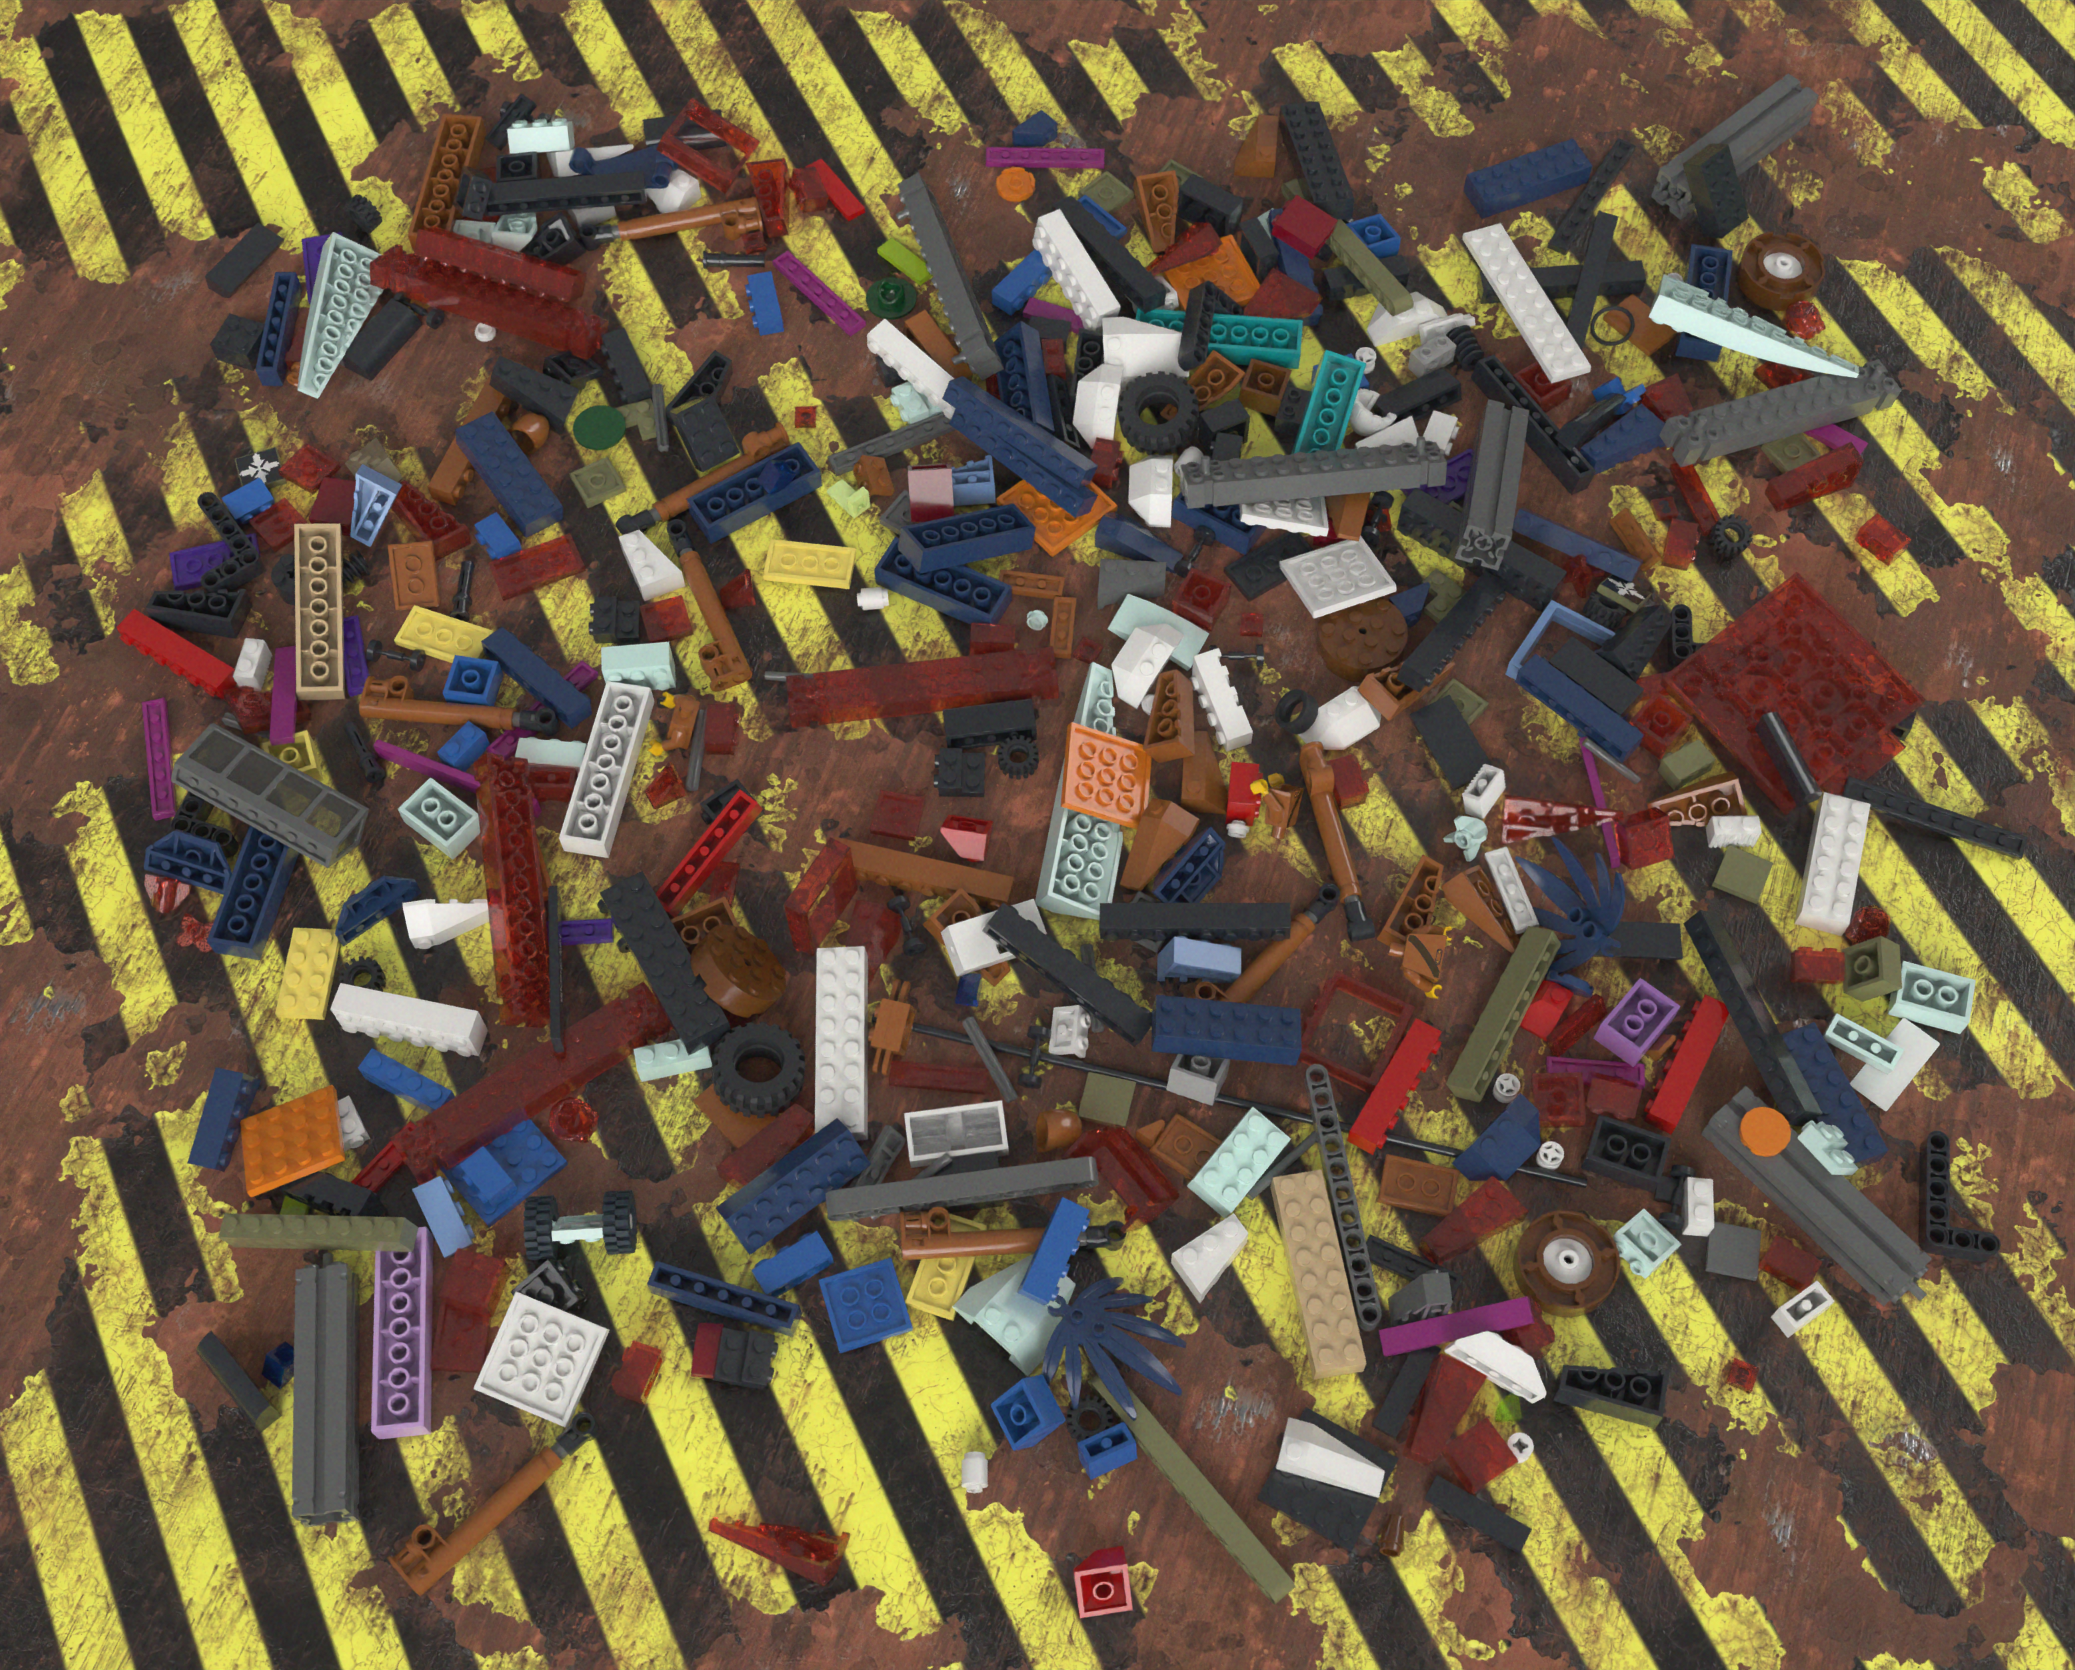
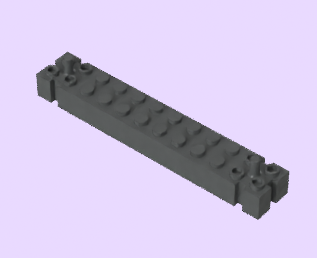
M918 172L898 184L900 189L898 196L906 206L903 207L904 210L896 214V217L899 221L907 217L911 218L909 224L912 230L917 233L914 237L919 246H922L920 252L925 261H928L925 265L929 273L934 276L931 278L932 283L936 289H939L937 296L941 303L945 305L942 309L946 317L951 320L948 324L952 332L957 335L954 337V340L958 347L962 348V351L952 358V362L954 365H958L963 361L965 363L969 362L968 365L974 375L978 374L981 380H984L1004 369L996 352L997 349L943 214L939 209L937 199Z
M1878 359L1865 363L1863 367L1859 366L1857 378L1828 373L1689 412L1687 417L1679 415L1668 418L1659 436L1667 448L1673 447V457L1680 467L1695 464L1699 457L1702 461L1865 415L1871 413L1874 407L1878 411L1892 407L1902 390L1893 378L1886 376L1888 371Z
M1422 436L1417 437L1416 446L1411 443L1393 446L1381 445L1371 448L1363 446L1358 449L1349 450L1341 448L1337 451L1319 450L1315 453L1297 452L1294 455L1276 454L1271 457L1254 456L1249 459L1232 458L1227 461H1210L1209 456H1202L1201 466L1197 462L1180 465V489L1182 495L1185 496L1187 509L1205 507V504L1223 506L1420 488V485L1427 484L1428 487L1445 485L1447 461L1443 454H1440V448L1437 443L1425 441V437Z

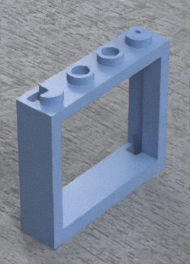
M1551 600L1509 662L1506 675L1516 680L1519 669L1552 620L1600 646H1603L1602 643L1607 639H1611L1615 632Z

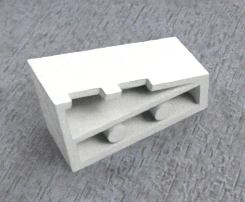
M1412 416L1355 443V449L1363 446L1371 448L1381 445H1401L1402 443H1411L1416 446L1417 437L1419 436Z
M640 530L619 537L622 552L644 601L685 587L682 571Z
M1234 1213L1172 1253L1171 1264L1199 1303H1201L1224 1270L1232 1263L1247 1243L1249 1233Z

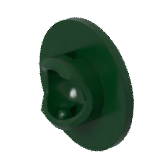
M890 277L881 279L872 284L866 294V304L870 312L879 318L895 320L907 316L912 312L917 303V294L914 287L906 280Z
M604 405L593 406L582 411L576 417L573 424V434L576 441L581 446L590 450L611 448L622 440L626 432V422L623 415L617 409Z

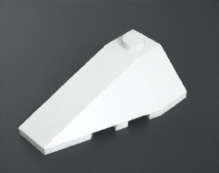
M679 169L672 172L667 188H647L648 197L654 201L661 213L689 209L701 198L698 180Z
M426 899L403 903L409 938L414 947L420 949H428L431 946L440 945L507 914V908L503 899H473L470 903L449 899V903L435 904V899Z
M1288 1417L1276 1469L1379 1498L1385 1473L1384 1470L1316 1425Z

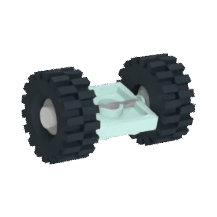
M632 1190L607 1191L604 1193L603 1214L559 1217L558 1204H556L557 1200L554 1195L530 1196L526 1198L523 1213V1233L528 1259L557 1258L560 1243H573L577 1239L595 1242L599 1241L600 1238H604L605 1249L608 1255L635 1253L637 1243V1211Z

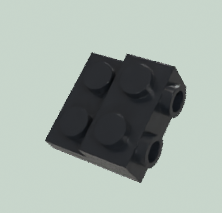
M578 346L545 357L543 364V374L576 387L579 390L585 389L587 381L603 376V369Z
M617 596L595 597L594 603H590V616L593 617V622H589V635H593L595 644L639 642L640 600L618 601Z
M940 748L939 754H935V768H939V774H934V788H938L939 797H984L985 753H963L962 748Z
M738 779L700 803L702 811L700 816L706 825L714 822L739 789L755 800ZM764 810L760 812L754 821L765 814Z
M556 1258L547 1260L511 1291L513 1296L515 1292H518L567 1313L585 1298L582 1294L584 1291L582 1284L576 1279L572 1281L567 1274L569 1268L566 1263L561 1259L557 1261Z
M722 1328L712 1380L762 1390L773 1379L774 1368L770 1367L771 1357H776L778 1343L774 1342L775 1335L752 1330L743 1332Z

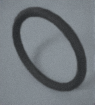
M1608 306L1594 315L1590 331L1598 343L1605 346H1616L1630 338L1635 328V321L1633 315L1624 307ZM1619 310L1629 317L1631 324L1629 332L1625 337L1614 342L1600 339L1595 332L1597 318L1606 311Z

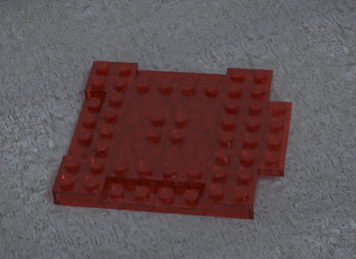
M1798 572L1790 576L1665 675L1660 683L1690 716L1695 715L1756 779L1754 783L1786 816L1797 805L1755 731V727L1762 715L1771 712L1779 713L1819 787L1826 793L1841 796L1848 776L1867 781L1906 748L1891 730L1919 709L1926 700Z

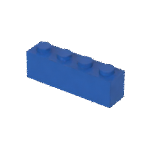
M1034 249L992 290L993 305L1012 316L1023 307L1030 297L1036 294L1042 285L1048 283L1053 274L1049 266L1047 267L1044 264L1039 250Z
M373 1048L358 1067L366 1080L444 1122L458 1103L451 1090Z
M1064 1197L1058 1200L1017 1293L1044 1306L1050 1301L1054 1302L1060 1290L1057 1287L1060 1277L1064 1279L1069 1270L1070 1264L1067 1261L1070 1254L1075 1255L1080 1245V1241L1077 1240L1081 1231L1085 1232L1089 1225L1090 1218L1087 1217L1089 1209Z

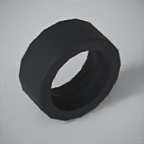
M1290 690L1283 695L1275 710L1276 723L1289 733L1296 735L1304 733L1314 724L1319 709L1317 700L1303 690ZM1303 702L1301 713L1295 720L1290 722L1293 709Z

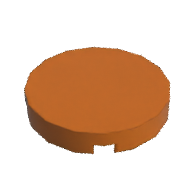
M1011 167L1005 169L996 178V190L999 196L1010 202L1026 200L1035 191V178L1031 172L1028 173L1024 168Z
M1758 1107L1747 1112L1741 1120L1739 1136L1744 1146L1751 1149L1752 1153L1769 1157L1775 1156L1785 1149L1790 1141L1791 1129L1788 1121L1781 1113L1772 1108Z

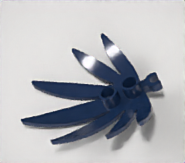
M1552 837V841L1587 904L1568 884L1550 871L1527 859L1515 857L1516 861L1534 883L1555 905L1567 914L1566 919L1553 912L1532 907L1539 925L1576 936L1575 939L1559 940L1561 945L1556 955L1571 954L1552 963L1545 977H1547L1551 970L1562 974L1577 968L1595 955L1600 947L1603 955L1613 957L1614 954L1610 951L1611 945L1620 948L1621 943L1616 939H1612L1610 935L1617 927L1625 905V887L1621 873H1615L1612 892L1604 860L1600 853H1594L1600 896L1599 904L1596 891L1585 869L1574 854L1555 837Z
M1111 1277L1095 1282L1078 1296L1072 1307L1066 1304V1300L1062 1296L1057 1295L1055 1302L1061 1306L1053 1308L1049 1305L1047 1307L1048 1313L1053 1317H1062L1063 1319L1055 1328L1047 1345L1042 1375L1049 1386L1060 1364L1064 1346H1066V1381L1074 1410L1078 1408L1081 1391L1080 1344L1083 1345L1090 1362L1105 1387L1133 1421L1136 1420L1137 1415L1130 1393L1116 1366L1102 1350L1103 1347L1149 1380L1178 1396L1182 1395L1181 1388L1162 1363L1138 1341L1112 1325L1186 1348V1342L1164 1327L1149 1320L1129 1314L1104 1311L1153 1302L1151 1296L1136 1293H1119L1106 1296L1124 1283V1278Z

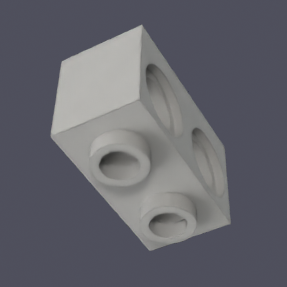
M1442 332L1411 352L1408 369L1417 378H1420L1441 367L1443 368L1453 362L1456 345Z

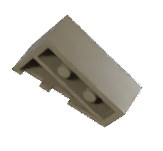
M377 437L360 451L352 453L349 456V460L345 462V465L354 477H356V472L363 464L396 482L403 478L391 456Z

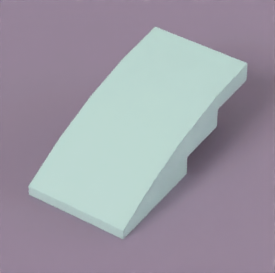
M1130 594L1126 595L1108 627L1110 631L1127 641L1136 627L1168 624L1184 634L1170 660L1187 671L1191 668L1194 656L1198 655L1209 635L1206 631L1171 611Z

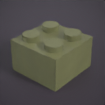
M1879 936L1841 950L1843 991L1845 994L1864 1002L1902 989L1899 944Z

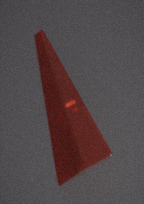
M1504 794L1501 813L1500 845H1507L1510 842L1520 840L1527 841L1529 838L1539 836L1546 837L1580 830L1582 827L1592 825L1599 826L1602 823L1616 820L1622 821L1624 813L1622 810Z
M713 1517L709 1521L710 1532L822 1586H825L837 1573L850 1539V1533L842 1532L841 1536L827 1535L824 1529H818L817 1533L802 1531L797 1526L760 1522L759 1527L744 1525V1520H736L735 1524L718 1521L717 1517Z

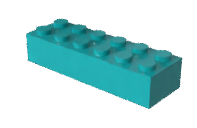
M1325 350L1318 365L1291 455L1297 452L1315 453L1319 450L1337 451L1341 448L1366 367L1365 362Z

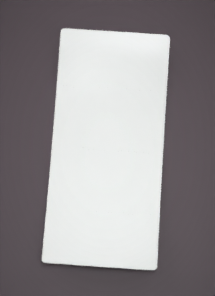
M1902 1018L1886 1038V1040L1904 1049L1894 1070L1887 1075L1866 1063L1850 1083L1854 1089L1884 1111L1890 1108L1940 1045L1939 1042L1906 1018Z

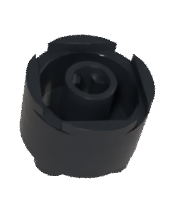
M285 554L274 566L271 580L283 601L295 606V555Z

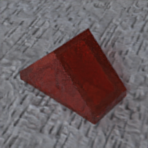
M745 569L720 589L723 609L756 605L750 569Z
M668 762L644 791L653 809H659L686 796L682 779L672 762Z

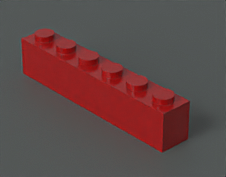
M133 609L116 627L121 634L120 639L126 645L136 646L140 653L145 656L149 654L161 666H169L173 673L178 676H185L192 685L202 686L205 692L212 697L216 695L224 699L237 685L233 677L234 668L136 609Z
M739 789L655 893L664 910L674 918L677 917L763 810L755 800Z
M1706 994L1701 1002L1696 1000L1690 1012L1694 1014L1692 1021L1687 1019L1681 1031L1685 1036L1683 1040H1677L1672 1050L1676 1055L1673 1060L1668 1059L1662 1071L1667 1074L1664 1080L1659 1078L1653 1090L1657 1095L1654 1100L1649 1099L1644 1109V1112L1648 1113L1644 1122L1669 1134H1672L1729 1015V1011L1723 1002Z
M1417 1018L1415 1019L1352 1126L1347 1138L1349 1143L1372 1155L1377 1147L1383 1148L1388 1138L1385 1133L1388 1128L1394 1129L1399 1119L1396 1114L1399 1109L1404 1111L1410 1100L1407 1095L1410 1090L1415 1092L1421 1081L1418 1078L1421 1072L1426 1073L1432 1062L1429 1059L1432 1053L1436 1055L1442 1045V1042L1439 1041L1442 1031Z

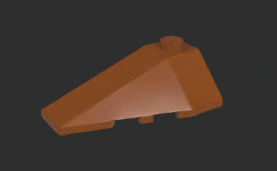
M1258 115L1236 156L1234 176L1274 178L1278 116Z
M1152 798L1141 817L1120 886L1141 891L1159 873V867L1167 859L1171 860L1175 856L1174 852L1181 844L1186 845L1190 841L1200 820L1172 801Z

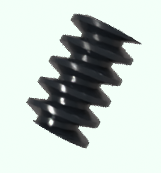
M1469 325L1453 328L1446 336L1456 345L1455 356L1464 371H1473L1478 360L1483 359L1485 354L1481 350L1477 339L1474 338L1475 335Z
M356 550L357 557L350 553L348 555L349 561L342 558L343 587L345 589H348L347 581L353 585L355 584V576L360 580L363 579L361 572L370 575L369 566L358 550Z

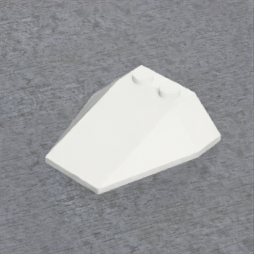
M1126 317L1102 318L1104 364L1124 367L1120 395L1123 391H1126V386L1130 382H1135V378L1140 375L1145 377L1146 373L1149 372L1158 374V371H1165L1167 375L1171 372L1177 374L1178 379L1180 377H1189V371H1183L1178 364L1182 332Z

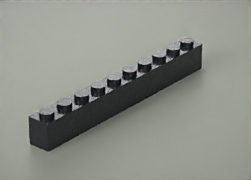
M1699 910L1683 924L1781 1114L1788 1121L1789 1125L1803 1127L1806 1123L1814 1121L1823 1113L1718 914Z

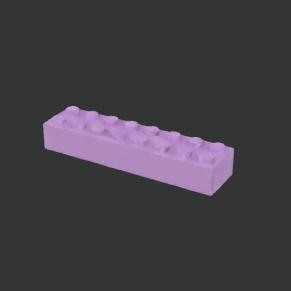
M418 1227L413 1252L375 1251L371 1432L378 1439L431 1434L433 1235L427 1227Z

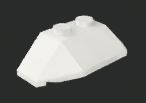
M1418 292L1410 293L1414 303L1413 308L1396 316L1390 315L1378 303L1367 328V333L1374 347L1420 334L1419 324L1446 317L1447 314L1444 308Z
M1102 364L1078 381L1073 425L1091 449L1113 450L1123 366Z
M1153 454L1130 465L1128 504L1145 520L1149 527L1171 528L1172 455Z
M1166 623L1136 627L1111 665L1118 698L1137 709L1183 639L1184 634Z
M1353 686L1319 707L1314 724L1307 731L1298 735L1306 744L1319 741L1326 750H1344L1379 728L1381 713L1358 691L1360 686Z
M1486 1331L1461 1338L1445 1347L1444 1352L1451 1355L1452 1358L1501 1388L1517 1396L1524 1397L1525 1400L1531 1403L1541 1400L1546 1395V1390L1533 1357L1526 1354L1522 1348L1502 1340V1337L1494 1332Z

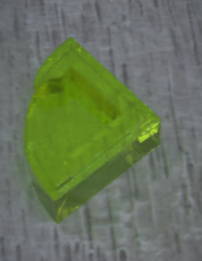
M1512 1393L1503 1398L1495 1412V1422L1521 1420L1519 1396Z

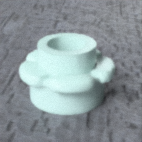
M1040 610L1030 611L1027 614V624L1033 630H1041L1048 623L1047 616Z

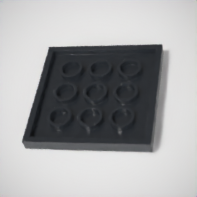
M1305 1407L1299 1419L1300 1421L1316 1425L1385 1471L1380 1491L1381 1495L1399 1458ZM1276 1462L1257 1500L1351 1553L1379 1498L1276 1469Z

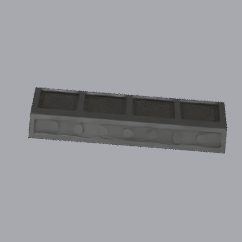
M214 723L210 724L175 762L171 782L326 868L331 867L360 844L369 811L367 807Z

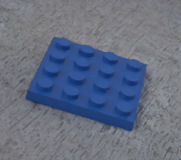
M506 1094L429 1155L431 1160L489 1228L568 1165L564 1157L509 1094ZM482 1146L486 1148L517 1187L514 1193L495 1208L489 1202L483 1204L475 1194L478 1189L474 1184L469 1187L460 1176L464 1172L459 1164Z

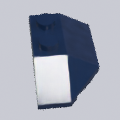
M1211 826L1193 837L1186 845H1183L1156 875L1152 893L1161 903H1200L1222 877L1225 842Z
M177 829L146 848L144 870L224 895L232 872L219 842Z
M382 876L370 882L366 888L357 894L351 895L342 903L335 930V935L341 945L344 947L401 908L403 903L409 902L422 892L414 879Z
M1520 1093L1451 1163L1469 1181H1506L1541 1146L1539 1110Z

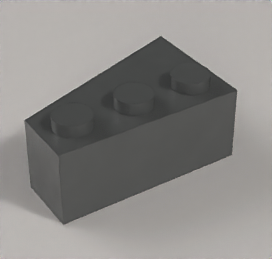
M1101 558L1097 610L1103 609L1104 606L1117 603V605H1121L1127 594L1141 599L1163 596L1166 562Z
M1429 1270L1389 1297L1388 1305L1391 1327L1447 1315L1453 1303L1448 1272L1441 1273L1440 1270Z

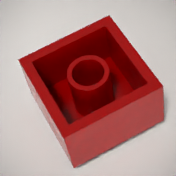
M1231 762L1225 824H1232L1233 820L1245 822V826H1253L1254 818H1259L1261 793L1254 794L1250 788L1251 783L1263 779V773H1259V764Z

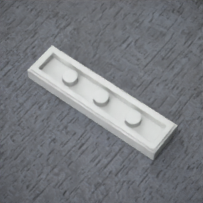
M1503 847L1485 853L1486 862L1515 933L1525 932L1528 926L1539 928L1538 920L1508 848Z

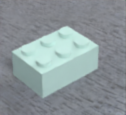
M557 118L547 123V119H538L530 124H527V120H519L512 123V126L507 129L510 154L533 151H569L575 146L572 121H567V118Z
M669 642L601 647L602 673L605 683L611 681L650 687L651 690L676 688L675 663Z
M431 777L398 808L403 821L452 860L485 829L484 823L477 812Z
M1902 961V989L1891 992L1888 1015L1906 1018L1910 1021L1960 1034L1970 1021L1976 980Z

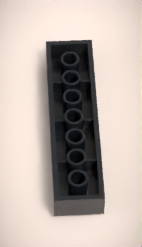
M1319 101L1280 105L1279 128L1304 199L1336 220L1352 218L1354 196Z
M1414 488L1401 505L1396 530L1400 531L1404 536L1416 540L1420 545L1428 547L1437 552L1441 557H1446L1455 562L1459 567L1469 570L1477 577H1480L1485 571L1508 583L1506 592L1514 598L1531 605L1535 610L1544 612L1550 601H1556L1559 597L1567 571L1511 540L1507 549L1504 550V556L1498 570L1481 566V560L1474 558L1472 563L1455 559L1462 513L1418 488Z
M643 871L599 892L608 913L688 1056L720 1040L727 1032L731 1034L729 1022L722 1009L703 990L707 984L700 974L697 977L694 976L690 962L691 955Z

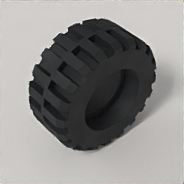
M1158 371V374L1149 372L1146 373L1145 377L1140 375L1135 378V382H1130L1126 386V391H1123L1120 395L1117 409L1123 437L1127 439V443L1132 447L1135 446L1137 451L1141 453L1146 451L1147 455H1153L1154 453L1165 455L1166 452L1173 454L1177 452V448L1181 447L1183 449L1188 445L1187 440L1191 441L1195 437V431L1199 428L1200 419L1198 399L1193 387L1190 384L1187 385V380L1183 377L1178 379L1177 374L1170 372L1167 375L1165 371ZM1155 403H1168L1178 409L1177 414L1172 420L1160 425L1148 424L1139 418L1145 408Z
M760 1021V1024L753 1025V1022L745 1023V1027L742 1028L738 1025L732 1028V1034L727 1032L722 1037V1042L717 1043L715 1054L712 1055V1083L714 1084L716 1095L720 1096V1101L724 1106L730 1105V1110L734 1113L743 1112L744 1117L750 1118L751 1115H757V1118H764L765 1114H770V1116L777 1115L779 1109L787 1110L791 1102H795L798 1099L799 1092L802 1091L804 1085L805 1055L804 1051L800 1049L801 1044L796 1038L792 1039V1033L786 1029L781 1031V1026L773 1024L769 1026L767 1022ZM764 1057L774 1061L781 1068V1072L772 1080L756 1083L745 1080L735 1069L740 1063L749 1058Z

